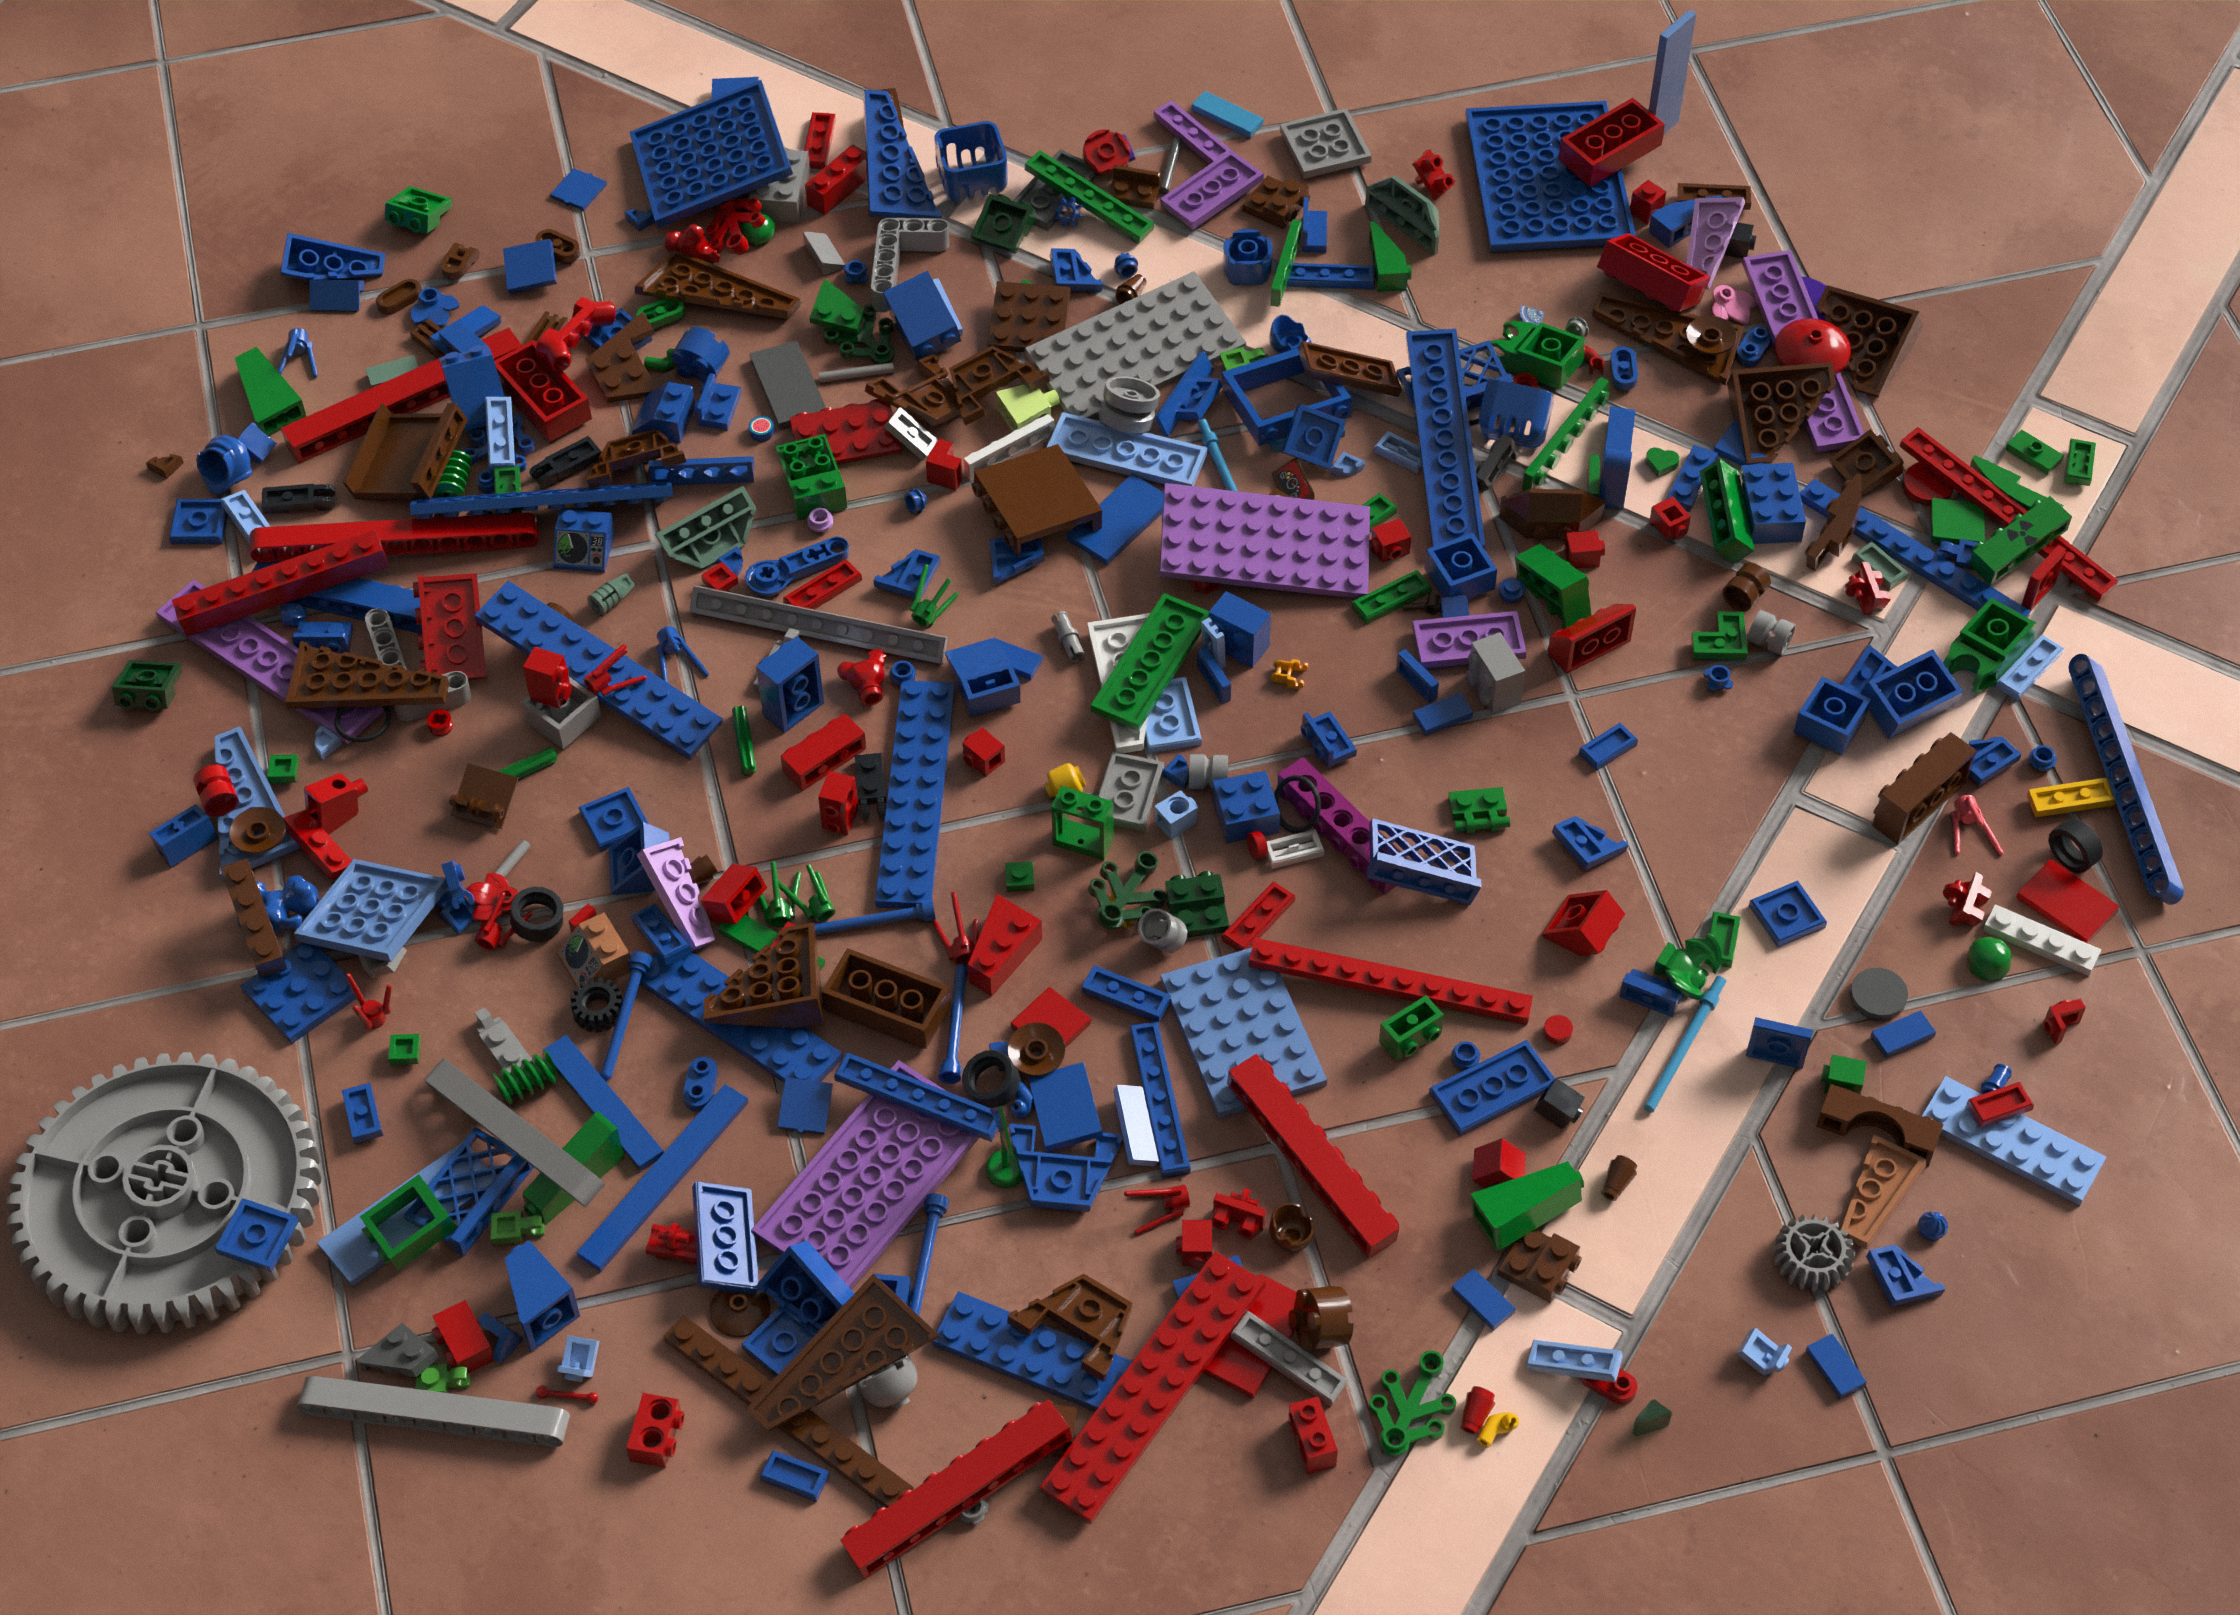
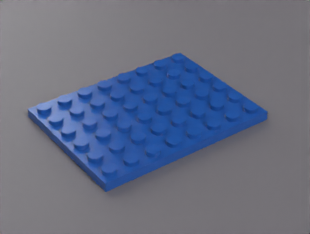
M1607 101L1466 108L1465 117L1490 252L1606 245L1607 240L1627 233L1636 237L1622 169L1590 187L1558 160L1561 138L1608 112Z

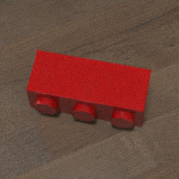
M852 144L805 184L807 205L821 214L827 215L867 180L866 152Z
M844 713L837 719L829 721L826 726L817 732L809 734L805 740L794 747L788 748L780 755L782 771L801 791H804L825 777L829 771L836 770L854 758L855 755L866 750L865 732Z

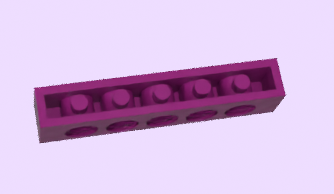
M1304 757L1279 772L1277 786L1283 779L1293 775L1303 776L1314 784L1321 801V811L1316 824L1313 826L1320 835L1323 834L1330 841L1332 847L1337 852H1341L1349 860L1351 866L1356 870H1360L1367 878V868L1370 865V821ZM1300 781L1289 782L1282 788L1280 796L1284 800H1288L1301 817H1306L1311 821L1315 812V799L1312 791L1306 784ZM1378 830L1379 834L1386 840L1387 838ZM1390 844L1398 853H1401L1393 844ZM1383 848L1378 850V852L1388 854ZM1367 878L1370 885L1378 888L1384 895L1396 887V885Z

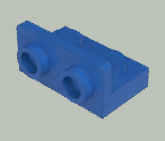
M710 373L707 382L702 383L701 398L696 400L694 405V414L698 417L699 426L728 430L741 396V387L716 383L715 374Z
M299 622L297 633L292 634L293 644L299 648L300 641L309 643L310 647L320 648L323 646L330 648L331 652L349 653L353 633L352 622Z

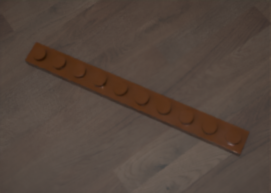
M685 1315L663 1336L664 1341L748 1405L772 1382ZM811 1410L778 1427L883 1507L887 1508L895 1503L898 1497L905 1491L914 1490L913 1486Z

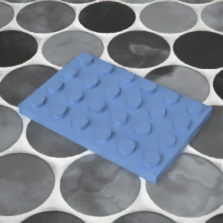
M1252 948L1160 975V981L1165 993L1171 995L1170 1005L1218 1119L1247 1110L1228 1087L1227 1078L1229 1070L1256 1053L1262 1061L1266 1060L1271 1065L1276 1078L1280 1082L1286 1083L1292 1096L1327 1086V1078L1280 973L1249 967Z

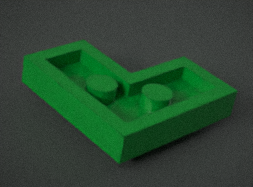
M1717 611V632L1692 631L1693 659L1746 660L1748 652L1744 612Z

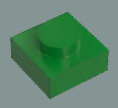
M298 754L270 755L267 775L269 783H297L299 769Z
M1033 861L1005 863L1007 892L1035 890Z
M419 1034L390 1035L388 1055L390 1065L419 1064L421 1046Z

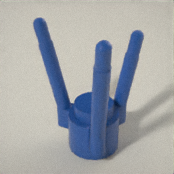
M294 328L289 331L288 341L285 344V350L278 368L280 375L283 372L287 359L291 358L292 354L298 355L307 351L312 375L315 378L318 376L312 350L313 343L308 341V333L305 330Z
M666 626L658 631L656 637L659 644L656 646L659 654L661 676L664 681L668 683L664 653H678L680 648L685 651L705 677L709 676V672L687 646L684 638L679 637L674 627Z

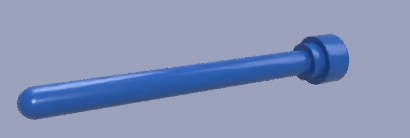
M932 898L921 900L922 903L916 904L917 907L814 924L816 935L914 918L925 920V922L935 921Z
M632 951L630 953L628 965L630 966L629 971L631 973L601 1071V1077L605 1081L612 1078L641 977L645 975L646 971L650 970L653 958L644 952Z
M958 964L955 970L946 1059L939 1066L938 1078L947 1084L958 1083L962 1075V1066L957 1058L967 967L964 964Z
M937 1193L928 1194L924 1203V1210L928 1218L909 1305L919 1316L939 1219L943 1217V1214L947 1213L949 1199L946 1196Z

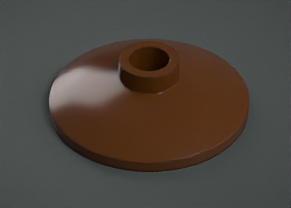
M1702 316L1689 324L1686 338L1695 350L1704 354L1718 355L1729 351L1735 345L1737 333L1734 326L1726 319L1717 316Z
M255 807L242 812L234 819L230 826L229 835L232 844L238 850L248 854H260L273 849L282 841L286 825L283 817L274 809Z
M1029 1023L1021 1026L1012 1034L1008 1043V1056L1021 1073L1029 1076H1044L1052 1073L1061 1065L1065 1056V1043L1061 1034L1052 1026L1044 1023ZM1033 1051H1040L1042 1054L1035 1057L1031 1053Z
M719 1290L713 1297L710 1305V1316L714 1326L723 1334L732 1337L751 1335L770 1314L769 1299L765 1292L762 1293L759 1290L756 1294ZM738 1302L744 1303L741 1307H735L734 1304Z

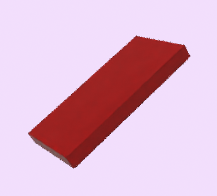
M1260 1273L1258 1277L1265 1281V1288L1248 1311L1291 1340L1296 1332V1328H1292L1289 1324V1311L1294 1310L1296 1291ZM1229 1336L1203 1373L1254 1399L1273 1367Z

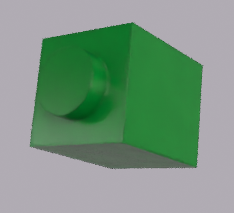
M1832 1054L1829 1065L1824 1064L1820 1081L1826 1082L1824 1093H1828L1832 1084L1838 1087H1846L1852 1092L1861 1094L1867 1061Z

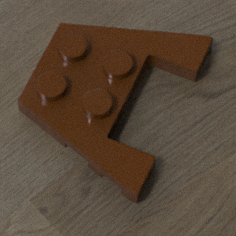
M644 312L640 313L586 358V364L608 403L639 399V396L647 395L667 382L684 384L676 369L652 379L632 344L654 335L653 328Z
M990 346L949 368L965 426L985 416L983 407L976 401L978 398L985 397L988 393L1006 386L1017 378L1030 391L1050 382L1049 374L1046 371L1042 370L1039 372L1034 369L1033 365L1027 362L1022 364L1016 361L1015 356L994 346Z
M935 354L918 360L916 369L929 378L925 381L900 391L884 377H880L868 382L865 387V392L897 409L901 407L909 415L933 427L961 414L954 385L948 379V372L945 367L941 368L938 365L939 359Z
M657 428L609 441L599 456L600 463L595 464L592 468L593 475H588L586 478L589 489L612 483V471H627L633 465L641 463L648 465L649 460L661 458L664 468L686 463L684 452L682 450L678 451L674 443L670 444L668 438Z
M1082 1274L1054 1289L1052 1294L1040 1300L1037 1298L1031 1301L1027 1308L1019 1312L1017 1310L1011 1312L1008 1315L1007 1323L1030 1336L1047 1317L1056 1321L1095 1345L1082 1360L1081 1369L1104 1382L1132 1312L1133 1303L1086 1274Z

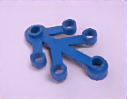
M512 413L513 437L518 442L520 451L529 454L535 449L534 440L529 436H525L522 432V418ZM472 430L470 433L471 443L475 446L485 444L487 430ZM487 445L478 449L469 447L463 450L469 456L473 455L471 457L472 465L477 463L479 459L488 456ZM514 450L515 466H520V472H523L527 469L526 458L518 455ZM488 465L486 470L482 471L477 477V485L480 492L484 494L495 492L494 469H489Z

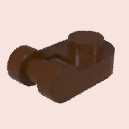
M455 242L440 264L443 276L451 280L463 277L472 263L478 260L479 249L474 247L465 248L463 244Z

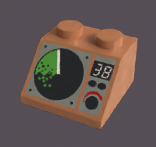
M605 912L578 924L557 951L558 956L579 989H581L580 983L582 981L586 985L589 984V978H594V982H598V977L604 979V983H606L608 979L613 981L630 973V966L628 965L629 952Z

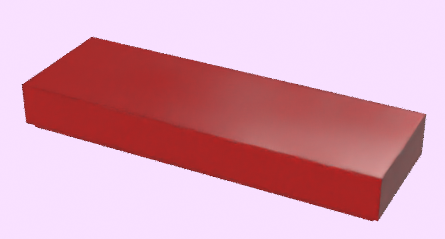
M812 112L804 151H808L810 169H824L827 166L836 122V114Z
M845 559L784 596L783 602L784 604L815 610L860 582L862 574Z
M1273 881L1222 934V941L1237 951L1251 948L1254 937L1260 938L1295 902V895Z

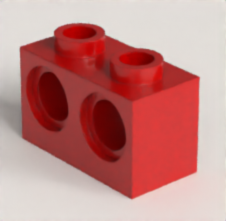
M829 771L818 795L822 828L832 833L839 832L848 835L859 809L855 777Z
M647 1393L642 1394L626 1447L630 1462L666 1468L668 1458H673L677 1441L674 1437L677 1429L681 1430L684 1423L685 1413L681 1411L679 1399ZM660 1414L668 1415L662 1420L655 1419ZM651 1442H659V1445L656 1447H646Z
M1319 1397L1289 1404L1288 1423L1307 1475L1336 1467L1338 1449Z

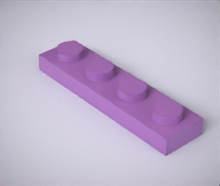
M1172 100L1154 110V118L1172 134L1180 138L1184 144L1208 164L1213 163L1231 150Z

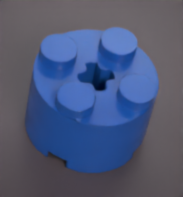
M1254 229L1238 230L1233 233L1232 237L1226 238L1223 245V271L1229 283L1232 285H1261L1267 282L1272 270L1271 240L1268 237L1261 236L1260 232Z
M694 326L689 331L688 329L685 331L673 350L671 357L678 367L677 372L680 376L686 379L693 376L703 383L707 382L710 373L715 374V377H717L730 356L727 344L723 340L721 343L715 340L716 334Z

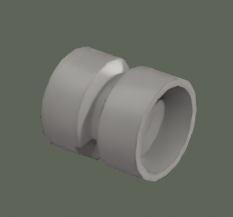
M1760 610L1751 625L1747 641L1760 647L1767 645L1769 651L1782 656L1792 640L1796 624L1785 619L1777 621L1775 615Z
M1190 754L1189 789H1205L1207 785H1210L1213 789V781L1228 778V755H1213L1211 759H1208L1205 754Z
M1148 910L1139 920L1138 932L1142 940L1166 953H1173L1179 950L1187 939L1186 925L1180 919L1164 910Z

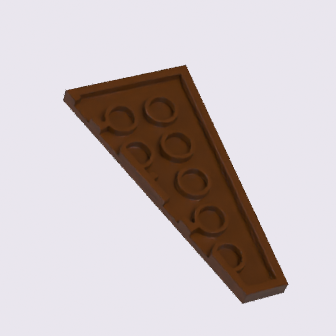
M677 250L672 251L635 285V294L784 319H788L800 307V298Z

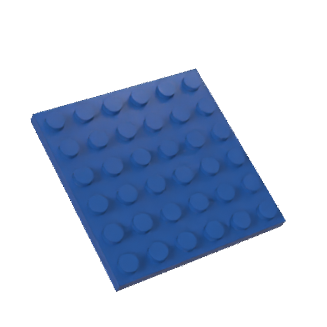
M762 80L629 132L658 228L793 175Z

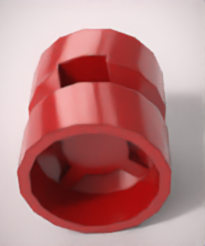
M216 764L203 767L197 771L193 782L205 813L209 816L218 817L235 810L239 799L227 768Z

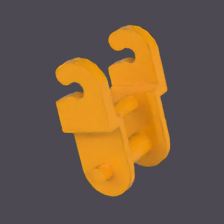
M1292 659L1291 662L1283 660L1274 661L1273 666L1276 668V672L1270 676L1273 682L1287 684L1288 688L1302 689L1304 687L1303 680H1299V683H1296V678L1290 675L1294 670L1306 671L1308 669L1306 662L1303 663V666H1300V661ZM1281 671H1287V675L1281 674Z

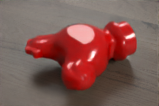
M695 224L690 225L683 233L679 231L669 232L665 237V248L669 252L677 250L714 264L721 260L720 254L708 245L702 228Z
M877 649L868 652L869 659L858 663L842 662L837 668L839 677L842 680H847L854 689L859 691V698L867 706L878 704L883 698V690L880 685L884 682L885 678L883 666L887 656L883 654L882 650Z

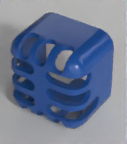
M983 121L945 128L936 132L934 136L936 166L948 198L960 201V186L965 188L969 199L974 198V193L977 190H981L983 196H987L989 189L992 187L995 188L996 193L1005 190L1008 184L1007 153L996 124ZM948 144H955L959 169L949 168L947 160ZM976 148H984L987 164H977ZM968 149L970 150L972 167L964 168L961 152Z
M1488 379L1479 413V425L1482 434L1486 438L1495 441L1505 434L1513 439L1515 445L1528 448L1541 446L1545 441L1554 405L1553 394L1539 388ZM1500 415L1501 420L1499 428L1494 429L1497 416ZM1515 418L1514 432H1509L1512 419ZM1530 421L1529 435H1524L1526 424Z

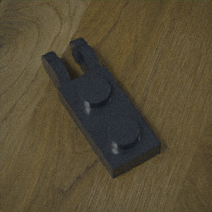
M587 436L545 457V460L530 468L529 474L532 478L538 479L537 484L540 488L545 489L553 486L557 480L598 461L602 451Z
M314 483L265 487L262 489L261 509L263 514L315 510V508L320 511L332 510L335 507V500L332 496L335 495L336 488L330 484L314 485Z
M882 753L855 755L859 805H861L862 819H868V804H878L877 813L879 818L885 817L884 803H886Z

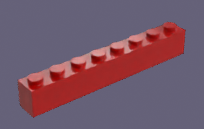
M376 530L172 599L177 619L188 637L388 568L389 564Z
M1256 1053L1229 1070L1227 1078L1228 1087L1365 1256L1370 1259L1397 1241L1400 1228L1395 1216L1384 1210L1377 1194L1366 1188L1359 1172L1348 1166L1341 1150L1330 1144L1323 1128L1312 1122L1305 1106L1301 1103L1298 1104L1294 1100L1286 1083L1280 1082L1274 1075L1271 1065L1266 1060L1262 1061Z
M1050 1399L1043 1403L1034 1404L1023 1417L1018 1420L1009 1421L993 1437L982 1439L971 1452L966 1455L957 1456L941 1472L930 1474L926 1477L923 1484L914 1490H907L902 1493L897 1501L889 1507H883L875 1511L871 1519L861 1526L856 1525L850 1528L844 1537L840 1539L845 1551L863 1578L867 1579L960 1516L962 1512L967 1511L982 1499H985L1072 1440L1070 1427Z

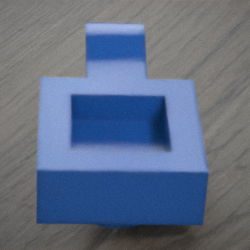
M1960 538L1958 545L1947 541H1941L1936 553L1947 560L1955 559L1954 564L1958 567L1974 570L1969 566V562L1972 556L1971 551L1978 542Z
M455 859L442 863L441 866L449 891L452 894L454 908H460L458 902L460 896L467 897L470 905L474 904L473 894L462 887V881L466 880L462 865H456Z

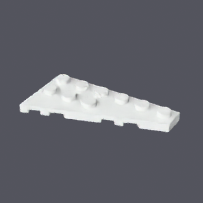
M1150 613L1087 623L1101 688ZM1148 717L1139 731L1109 720L1116 752L1128 753L1143 750Z

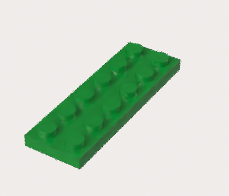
M1163 593L1091 703L1090 712L1139 731L1201 635V622L1209 618V611Z

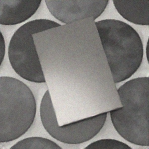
M1112 751L1098 797L1113 801L1114 826L1145 832L1162 778V770L1165 768V762Z

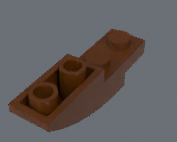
M1857 473L1851 481L1847 480L1841 489L1839 497L1837 499L1833 498L1826 508L1827 523L1823 526L1816 542L1812 541L1805 551V555H1807L1806 566L1816 571L1829 553L1839 557L1846 548L1853 535L1860 513L1862 491L1860 474Z

